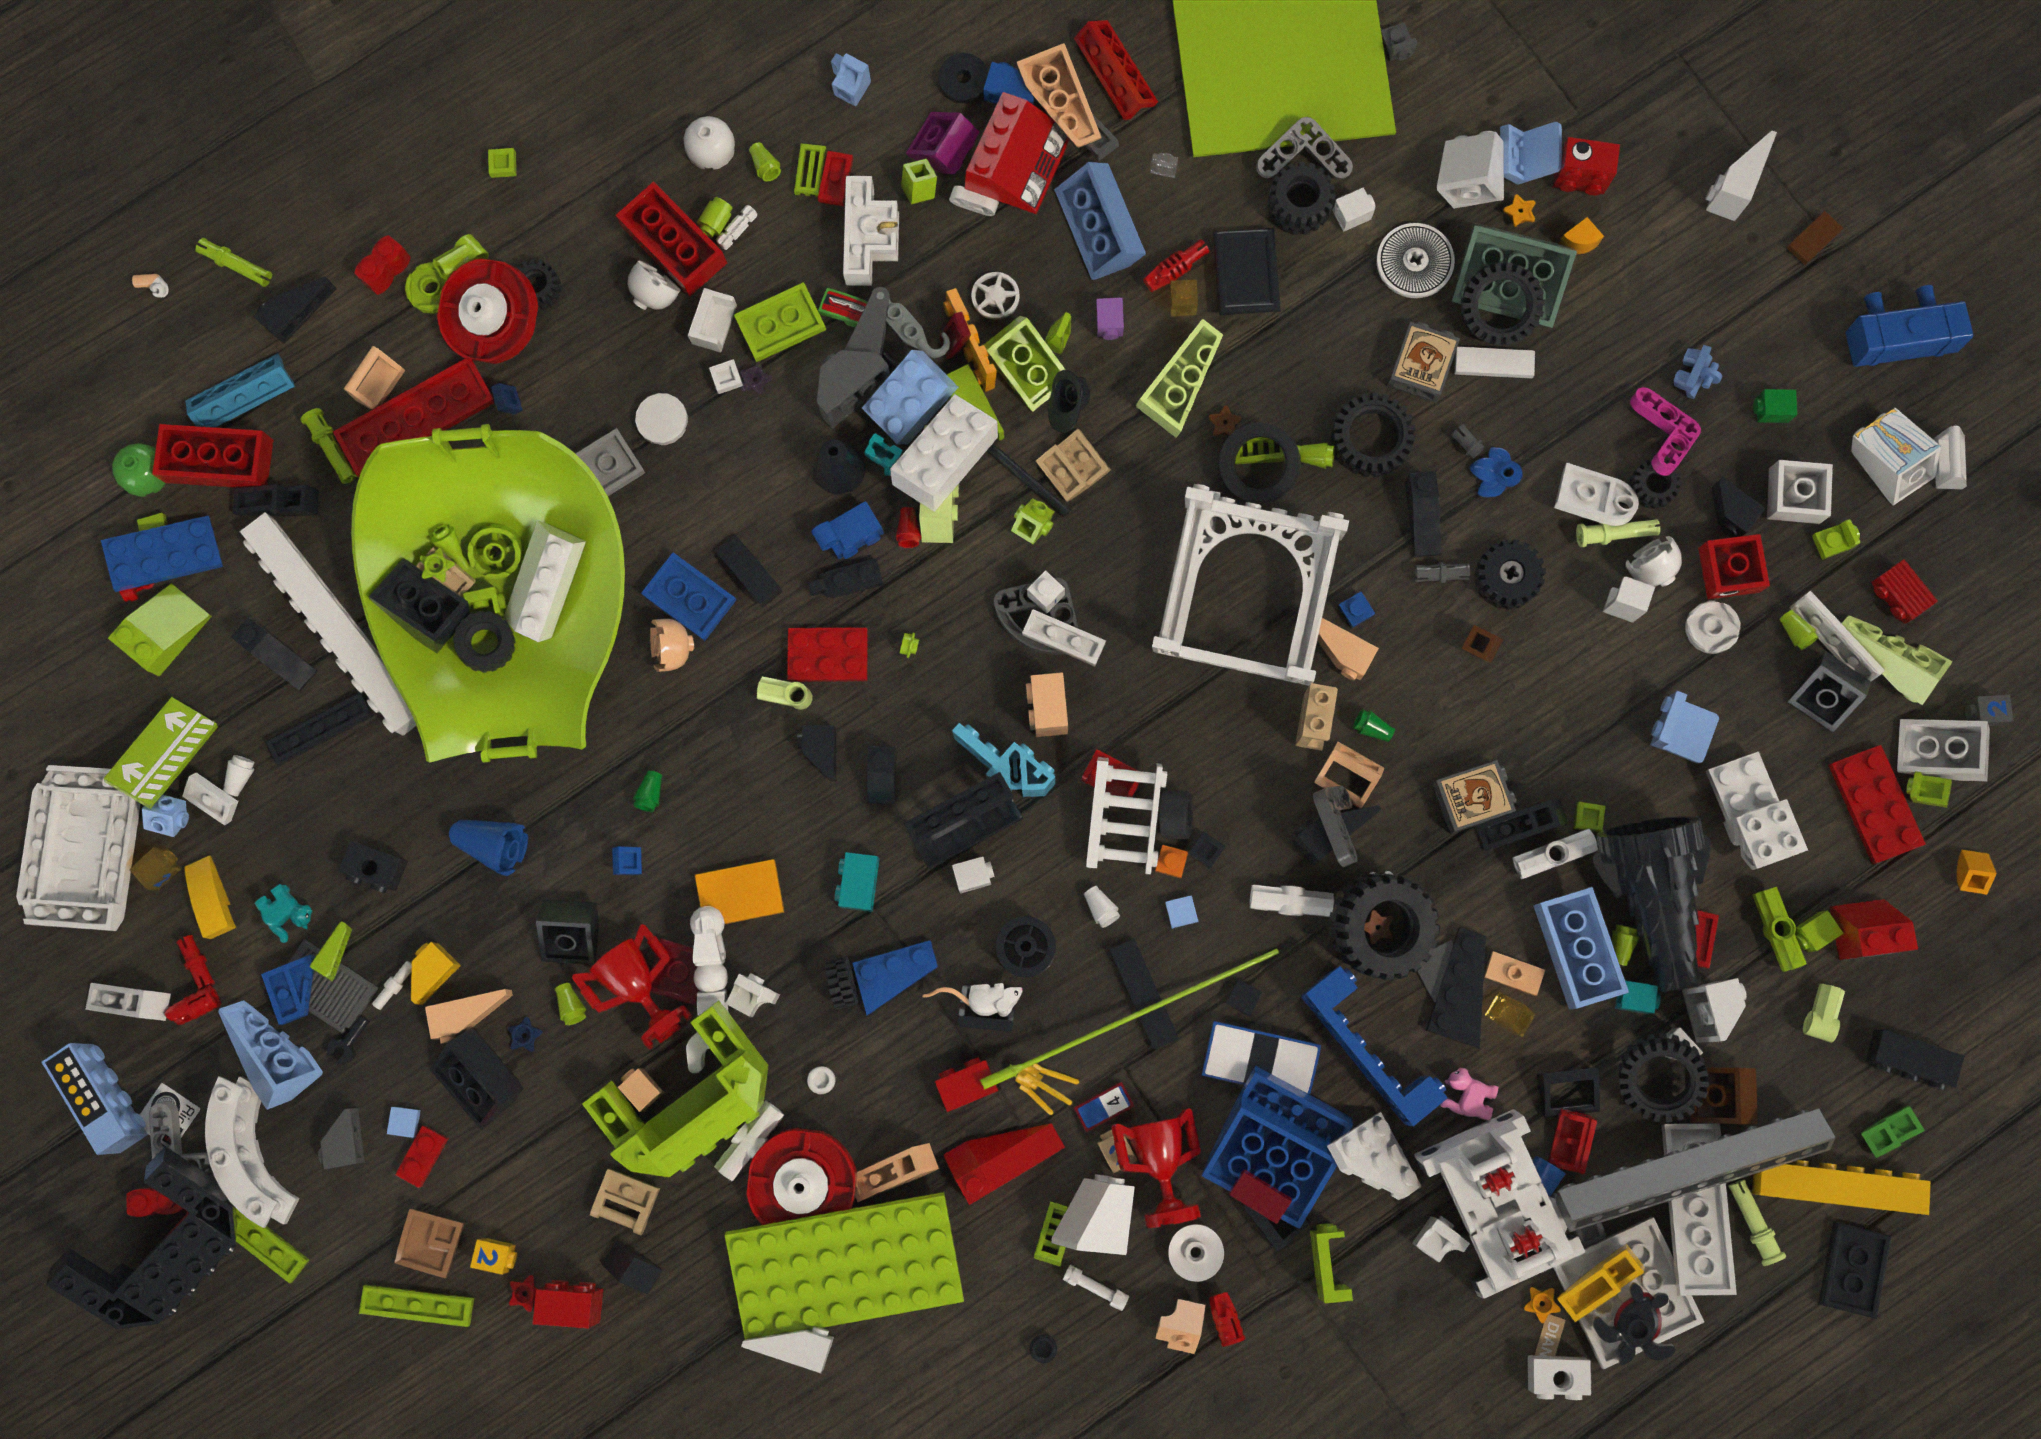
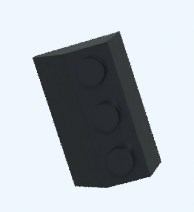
M472 1027L448 1042L430 1067V1071L481 1130L508 1108L524 1090L519 1079L507 1069L501 1058L495 1055L485 1043L484 1038L477 1034Z

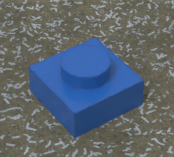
M1362 592L1357 593L1338 605L1340 612L1351 629L1375 615Z
M641 847L612 848L613 875L642 874Z

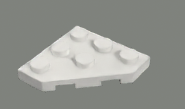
M1381 1112L1371 1116L1327 1145L1341 1172L1347 1175L1354 1174L1362 1178V1182L1378 1190L1383 1188L1391 1192V1196L1398 1200L1409 1196L1421 1187L1415 1172L1411 1168L1402 1148L1399 1146Z

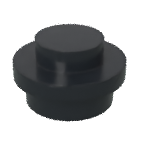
M1037 1335L1030 1343V1354L1035 1361L1048 1363L1057 1354V1343L1050 1335Z

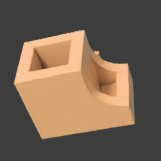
M1178 1299L1174 1313L1166 1317L1161 1316L1155 1339L1168 1341L1167 1348L1195 1354L1201 1337L1205 1305Z

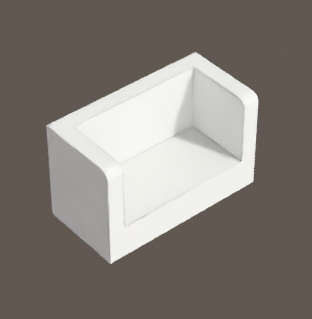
M704 288L688 333V337L693 345L717 352L722 351L737 308L734 297Z
M1624 577L1619 589L1615 587L1610 589L1603 612L1634 622L1647 612L1655 587L1629 577Z

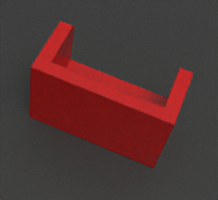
M1096 749L1081 781L1095 788L1098 757L1109 758L1108 765L1113 766V769L1138 770ZM1112 779V782L1106 781L1105 792H1110V795L1133 797L1141 782Z

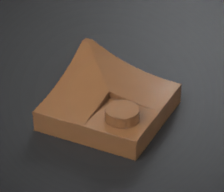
M409 1209L395 1263L447 1278L465 1223Z

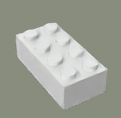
M954 394L890 468L892 485L935 512L998 438L997 420Z

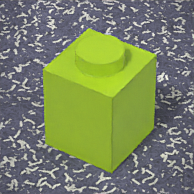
M927 158L903 164L901 187L909 202L915 204L934 199L937 176Z
M1828 910L1818 912L1798 925L1795 932L1800 948L1808 953L1820 950L1844 934Z

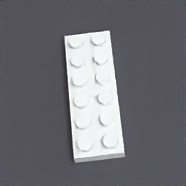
M1720 1124L1662 1125L1664 1156L1675 1150L1680 1152L1689 1150L1693 1145L1700 1142L1708 1144L1716 1141L1721 1137ZM1726 1183L1668 1201L1677 1296L1737 1295Z

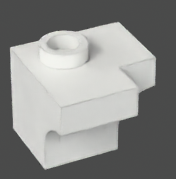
M752 973L748 977L739 974L725 1004L747 1016L753 1017L759 1006L764 1003L775 1004L780 994L763 986L762 984L765 980Z
M1430 1216L1412 1244L1435 1261L1440 1262L1447 1252L1451 1250L1464 1252L1470 1243L1452 1230L1454 1225L1442 1216L1439 1219Z

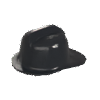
M1061 370L1054 377L1048 409V417L1052 427L1058 432L1065 433L1076 425L1080 410L1084 409L1090 400V389L1086 383V378L1077 377L1070 370Z

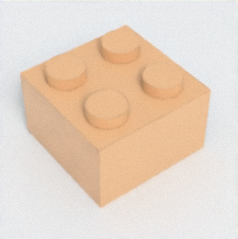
M1063 673L1031 675V683L1026 684L1028 704H1033L1034 710H1028L1030 730H1036V737L1068 734Z

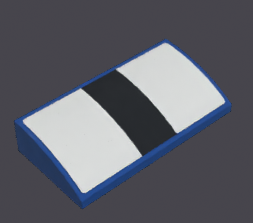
M1213 1021L1201 1075L1245 1085L1252 1070L1257 1066L1310 1095L1321 1045Z

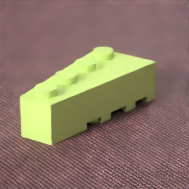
M1204 319L1200 321L1136 404L1138 409L1176 438L1182 431L1223 336L1222 333Z

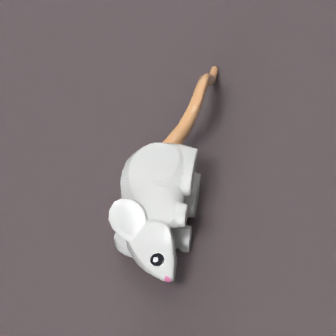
M1003 983L995 984L992 988L988 984L971 986L968 999L953 988L943 987L923 994V997H930L939 992H949L960 998L980 1016H989L998 1012L1000 1016L1006 1017L1011 1013L1013 1006L1019 1000L1022 988L1010 987L1004 989Z

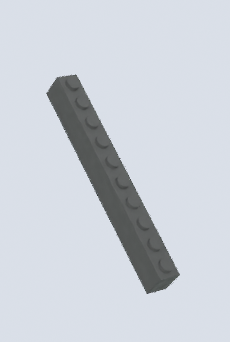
M1820 1109L1810 1112L1809 1110H1802L1791 1118L1784 1120L1783 1118H1777L1769 1122L1768 1125L1759 1128L1757 1126L1748 1127L1740 1134L1733 1136L1726 1134L1708 1144L1705 1142L1697 1143L1686 1151L1680 1152L1675 1150L1657 1160L1652 1158L1646 1159L1635 1167H1621L1613 1171L1612 1174L1603 1177L1601 1175L1592 1176L1581 1184H1567L1558 1190L1556 1204L1569 1232L1829 1151L1836 1137Z

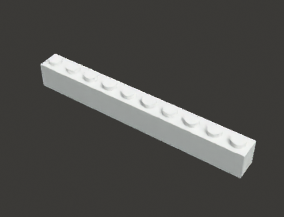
M265 512L242 529L240 532L245 538L243 544L252 554L256 552L261 558L258 561L260 566L268 574L272 572L276 577L273 581L282 593L287 592L292 599L289 600V603L298 613L301 611L307 617L304 622L314 633L318 631L322 637L320 643L329 653L333 651L338 657L335 660L337 665L345 673L349 671L353 676L351 682L360 693L364 691L369 697L367 700L368 705L376 713L381 712L385 718L382 722L391 733L397 732L403 736L416 726L414 718L387 671L379 652L277 521Z

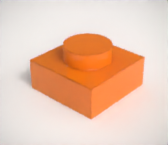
M1162 845L1155 872L1182 878L1188 852Z

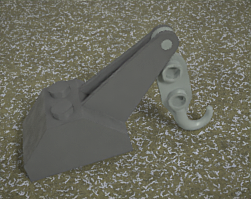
M877 287L872 291L845 350H840L836 354H830L824 359L823 365L820 366L817 404L822 418L831 429L868 401L890 376L888 364L882 358L887 324L905 344L923 351L930 358H939L949 350L950 340L946 333H942L943 346L939 349L931 348L927 343L922 326L902 304L890 301L889 292L884 287Z

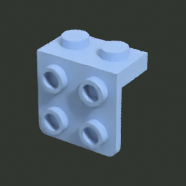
M1552 122L1525 132L1510 124L1500 127V138L1503 140L1504 178L1518 185L1561 170L1562 126L1560 123Z
M1676 691L1670 696H1666L1660 710L1663 712L1660 720L1656 721L1652 729L1651 735L1653 739L1650 745L1694 763H1701L1706 756L1719 717L1713 712L1685 702L1687 694Z

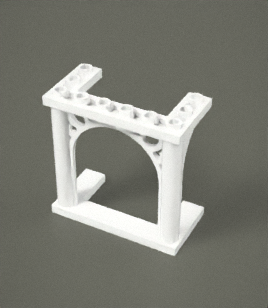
M1194 484L1193 488L1187 487L1185 495V508H1187L1160 635L1159 637L1154 636L1153 652L1309 686L1314 682L1316 671L1311 670L1337 547L1339 540L1341 541L1347 532L1349 520H1344V515L1328 512L1327 516L1322 515L1318 522L1313 520L1314 516L1298 513V516L1294 517L1287 515L1288 511L1279 508H1272L1271 511L1261 510V505L1246 502L1245 506L1237 505L1235 500L1231 498L1220 497L1219 501L1213 500L1214 492L1209 491L1210 487ZM1213 517H1220L1225 522L1226 531L1223 534H1217L1212 530L1210 520ZM1229 517L1236 523L1240 520L1242 526L1240 528H1233ZM1260 524H1264L1266 526V530L1260 531L1258 529V526ZM1204 530L1212 537L1210 543H1203L1206 535H1203ZM1284 530H1287L1286 533L1297 531L1291 539L1282 537ZM1239 534H1260L1270 537L1285 546L1298 563L1302 575L1303 592L1286 668L1182 646L1200 565L1214 546L1229 537ZM1307 535L1312 538V545L1307 550L1298 551L1295 549L1294 544L1299 537ZM1315 553L1314 558H1310L1311 564L1306 565L1303 562V557Z

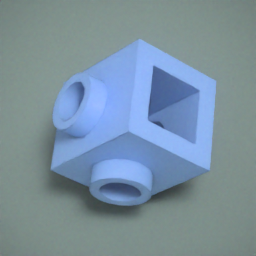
M162 795L151 809L146 806L142 808L144 829L174 837L181 828H184L189 820L186 801Z

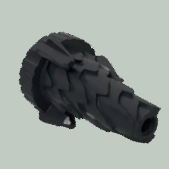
M1698 816L1655 818L1611 827L1597 833L1599 850L1593 857V863L1600 877L1615 898L1623 896L1626 892L1630 916H1635L1638 936L1645 945L1648 965H1653L1659 991L1668 992L1670 990L1699 986L1701 984V977L1696 956L1697 938L1695 926L1699 924L1695 896H1699L1697 884H1702L1704 881L1711 850L1710 838L1703 834L1701 818Z

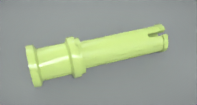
M1658 519L1629 522L1620 526H1610L1603 523L1590 526L1578 524L1576 538L1580 547H1586L1587 544L1593 543L1607 545L1611 540L1658 536L1660 534V526L1655 527V525L1660 523Z
M1742 1179L1736 1181L1735 1184L1728 1185L1752 1233L1750 1240L1752 1244H1756L1763 1258L1761 1261L1762 1265H1771L1786 1258L1785 1252L1780 1251L1774 1238V1230L1767 1227L1746 1184V1180Z

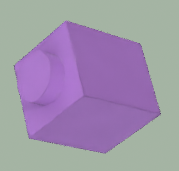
M1122 298L1096 299L1097 337H1103L1105 340H1114L1118 336H1123Z

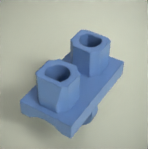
M1703 345L1702 350L1688 348L1683 364L1693 367L1691 373L1678 370L1675 375L1674 386L1685 390L1688 398H1695L1700 385L1708 389L1711 383H1720L1722 379V374L1717 371L1719 364L1711 363L1710 346Z

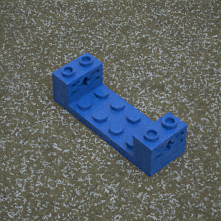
M1339 966L1332 969L1300 995V997L1403 1124L1415 1126L1448 1098L1443 1093L1446 1091L1445 1086L1437 1077L1420 1076L1400 1092L1403 1089L1393 1076L1389 1077L1383 1072L1382 1069L1385 1066L1375 1054L1371 1055L1365 1050L1364 1047L1367 1044L1357 1032L1353 1033L1348 1029L1346 1025L1349 1024V1021L1339 1010L1337 1012L1333 1010L1337 1004L1358 987L1354 984L1357 979L1348 968L1342 969Z

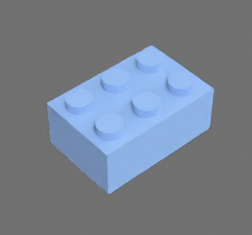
M911 350L862 409L896 444H909L956 391L958 386L923 351Z

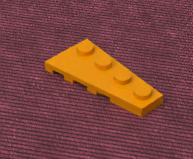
M954 288L946 291V301L943 302L947 316L950 317L954 313L962 312L966 323L970 321L969 314L957 289ZM970 324L968 328L971 336L965 343L963 352L968 362L972 361L975 367L973 373L979 385L982 384L984 391L987 392L995 388L997 370L993 363L989 364L988 352L984 345H978L980 343L978 332L975 326Z

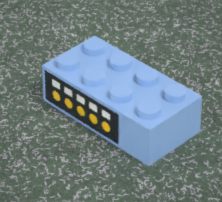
M69 1043L42 1061V1064L97 1155L121 1153L148 1135L144 1129L146 1127L145 1121L139 1114L134 1112L131 1107L132 1100L130 1096L119 1087L117 1083L118 1077L104 1062L105 1056L102 1050L94 1044Z

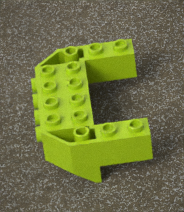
M719 1000L690 1023L723 1066L646 1123L642 1121L612 1080L582 1103L614 1145L615 1149L610 1153L611 1156L629 1171L663 1177H671L679 1170L684 1172L695 1163L694 1159L700 1154L706 1156L717 1147L716 1142L722 1138L725 1140L729 1139L738 1131L737 1127L743 1122L749 1124L760 1115L758 1110L764 1104L769 1065Z

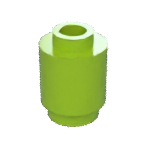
M715 197L713 201H709L697 221L700 229L708 237L712 238L713 235L719 236L731 217L732 206L718 197Z

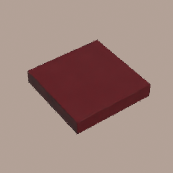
M661 938L660 942L668 951L670 961L652 982L651 992L697 1006V992L699 990L695 986L693 979L697 968L693 963L694 948ZM655 955L650 972L660 961L657 955Z

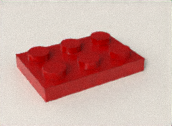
M788 628L787 680L789 682L868 681V629Z

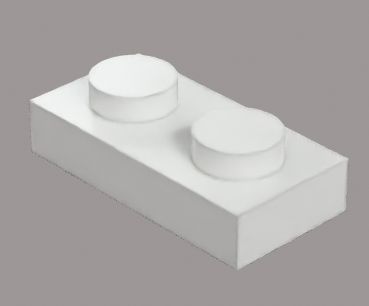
M198 773L189 776L182 797L223 825L232 821L238 804L236 799Z

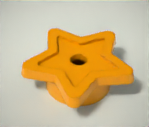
M1516 194L1512 205L1505 207L1503 212L1509 215L1514 227L1526 221L1533 223L1535 217L1532 209L1536 202L1534 200L1524 201Z
M1534 1287L1530 1288L1531 1300L1524 1306V1310L1536 1313L1541 1323L1546 1321L1549 1314L1561 1311L1553 1299V1288L1543 1292ZM1541 1301H1544V1306H1540Z

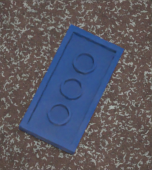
M209 516L101 540L115 592L223 567Z

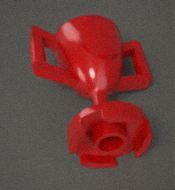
M644 924L640 925L635 940L632 938L611 949L591 967L590 973H578L572 976L573 981L581 990L582 996L592 1009H595L598 1013L628 1001L641 1003L651 1016L649 1029L641 1037V1041L647 1049L654 1047L652 1040L655 1038L661 1044L682 1028L679 1025L682 1017L687 1021L692 1018V1014L684 1005L673 1011L668 1009L660 1010L651 999L652 982L668 964L670 957L668 951L658 938L653 936ZM644 937L660 959L651 972L640 950ZM585 981H598L617 997L602 1003L590 986L585 984Z
M1184 1109L1177 1118L1129 1128L1121 1124H1113L1111 1129L1120 1170L1124 1172L1148 1173L1157 1179L1161 1186L1163 1200L1157 1205L1155 1212L1144 1215L1146 1228L1161 1227L1160 1224H1178L1201 1217L1198 1204L1186 1205L1181 1199H1176L1171 1185V1177L1176 1172L1178 1166L1199 1155L1201 1152L1192 1109ZM1183 1124H1185V1130L1190 1150L1181 1154V1127ZM1124 1137L1129 1138L1140 1164H1129Z

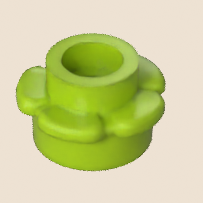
M914 632L913 634L904 633L900 654L907 655V658L910 657V653L916 655L919 639L914 638Z

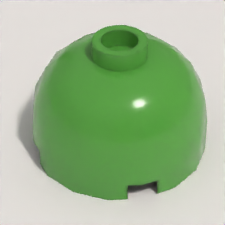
M141 443L130 444L121 449L115 456L112 464V472L117 484L131 495L139 497L160 491L166 483L152 475L156 449Z

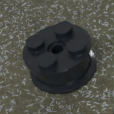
M1029 916L1014 918L1006 923L998 934L996 940L998 959L1002 966L1015 976L1024 978L1037 976L1048 969L1055 957L1056 942L1051 929L1037 918ZM1025 942L1031 945V949L1027 952L1021 950V945Z

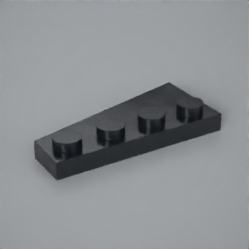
M1461 927L1458 928L1437 999L1426 1028L1428 1032L1480 1049L1485 935Z

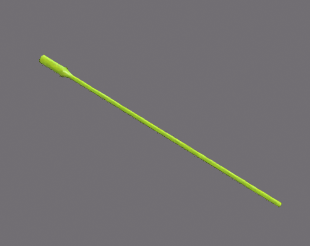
M1274 949L1025 1063L1018 1065L1010 1064L1009 1067L980 1079L981 1084L985 1090L1009 1078L1017 1077L1018 1073L1031 1065L1277 955L1279 951Z

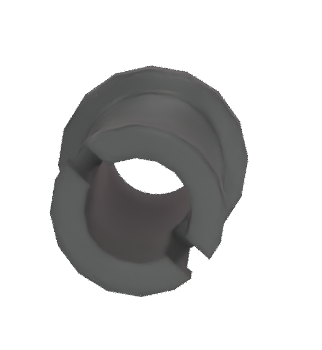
M1462 424L1458 427L1459 432L1456 429L1451 436L1467 451V456L1471 455L1474 458L1485 448L1482 445L1483 441L1481 439L1477 440L1466 426Z

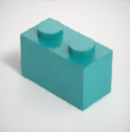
M845 852V859L840 858L838 874L842 875L841 885L836 886L835 901H839L838 906L840 908L873 912L880 861L878 856Z

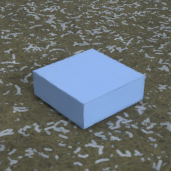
M1192 895L1165 902L1172 929L1198 922Z
M391 1107L387 1134L416 1138L421 1110Z

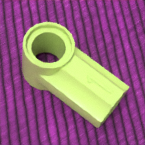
M762 676L757 688V699L792 706L796 709H805L812 702V693L800 682L792 683ZM798 690H803V699L799 702H794L793 694Z
M1819 984L1812 1011L1807 1014L1803 1024L1804 1034L1830 1043L1834 1042L1840 1028L1838 1015L1845 994L1844 990L1832 985Z

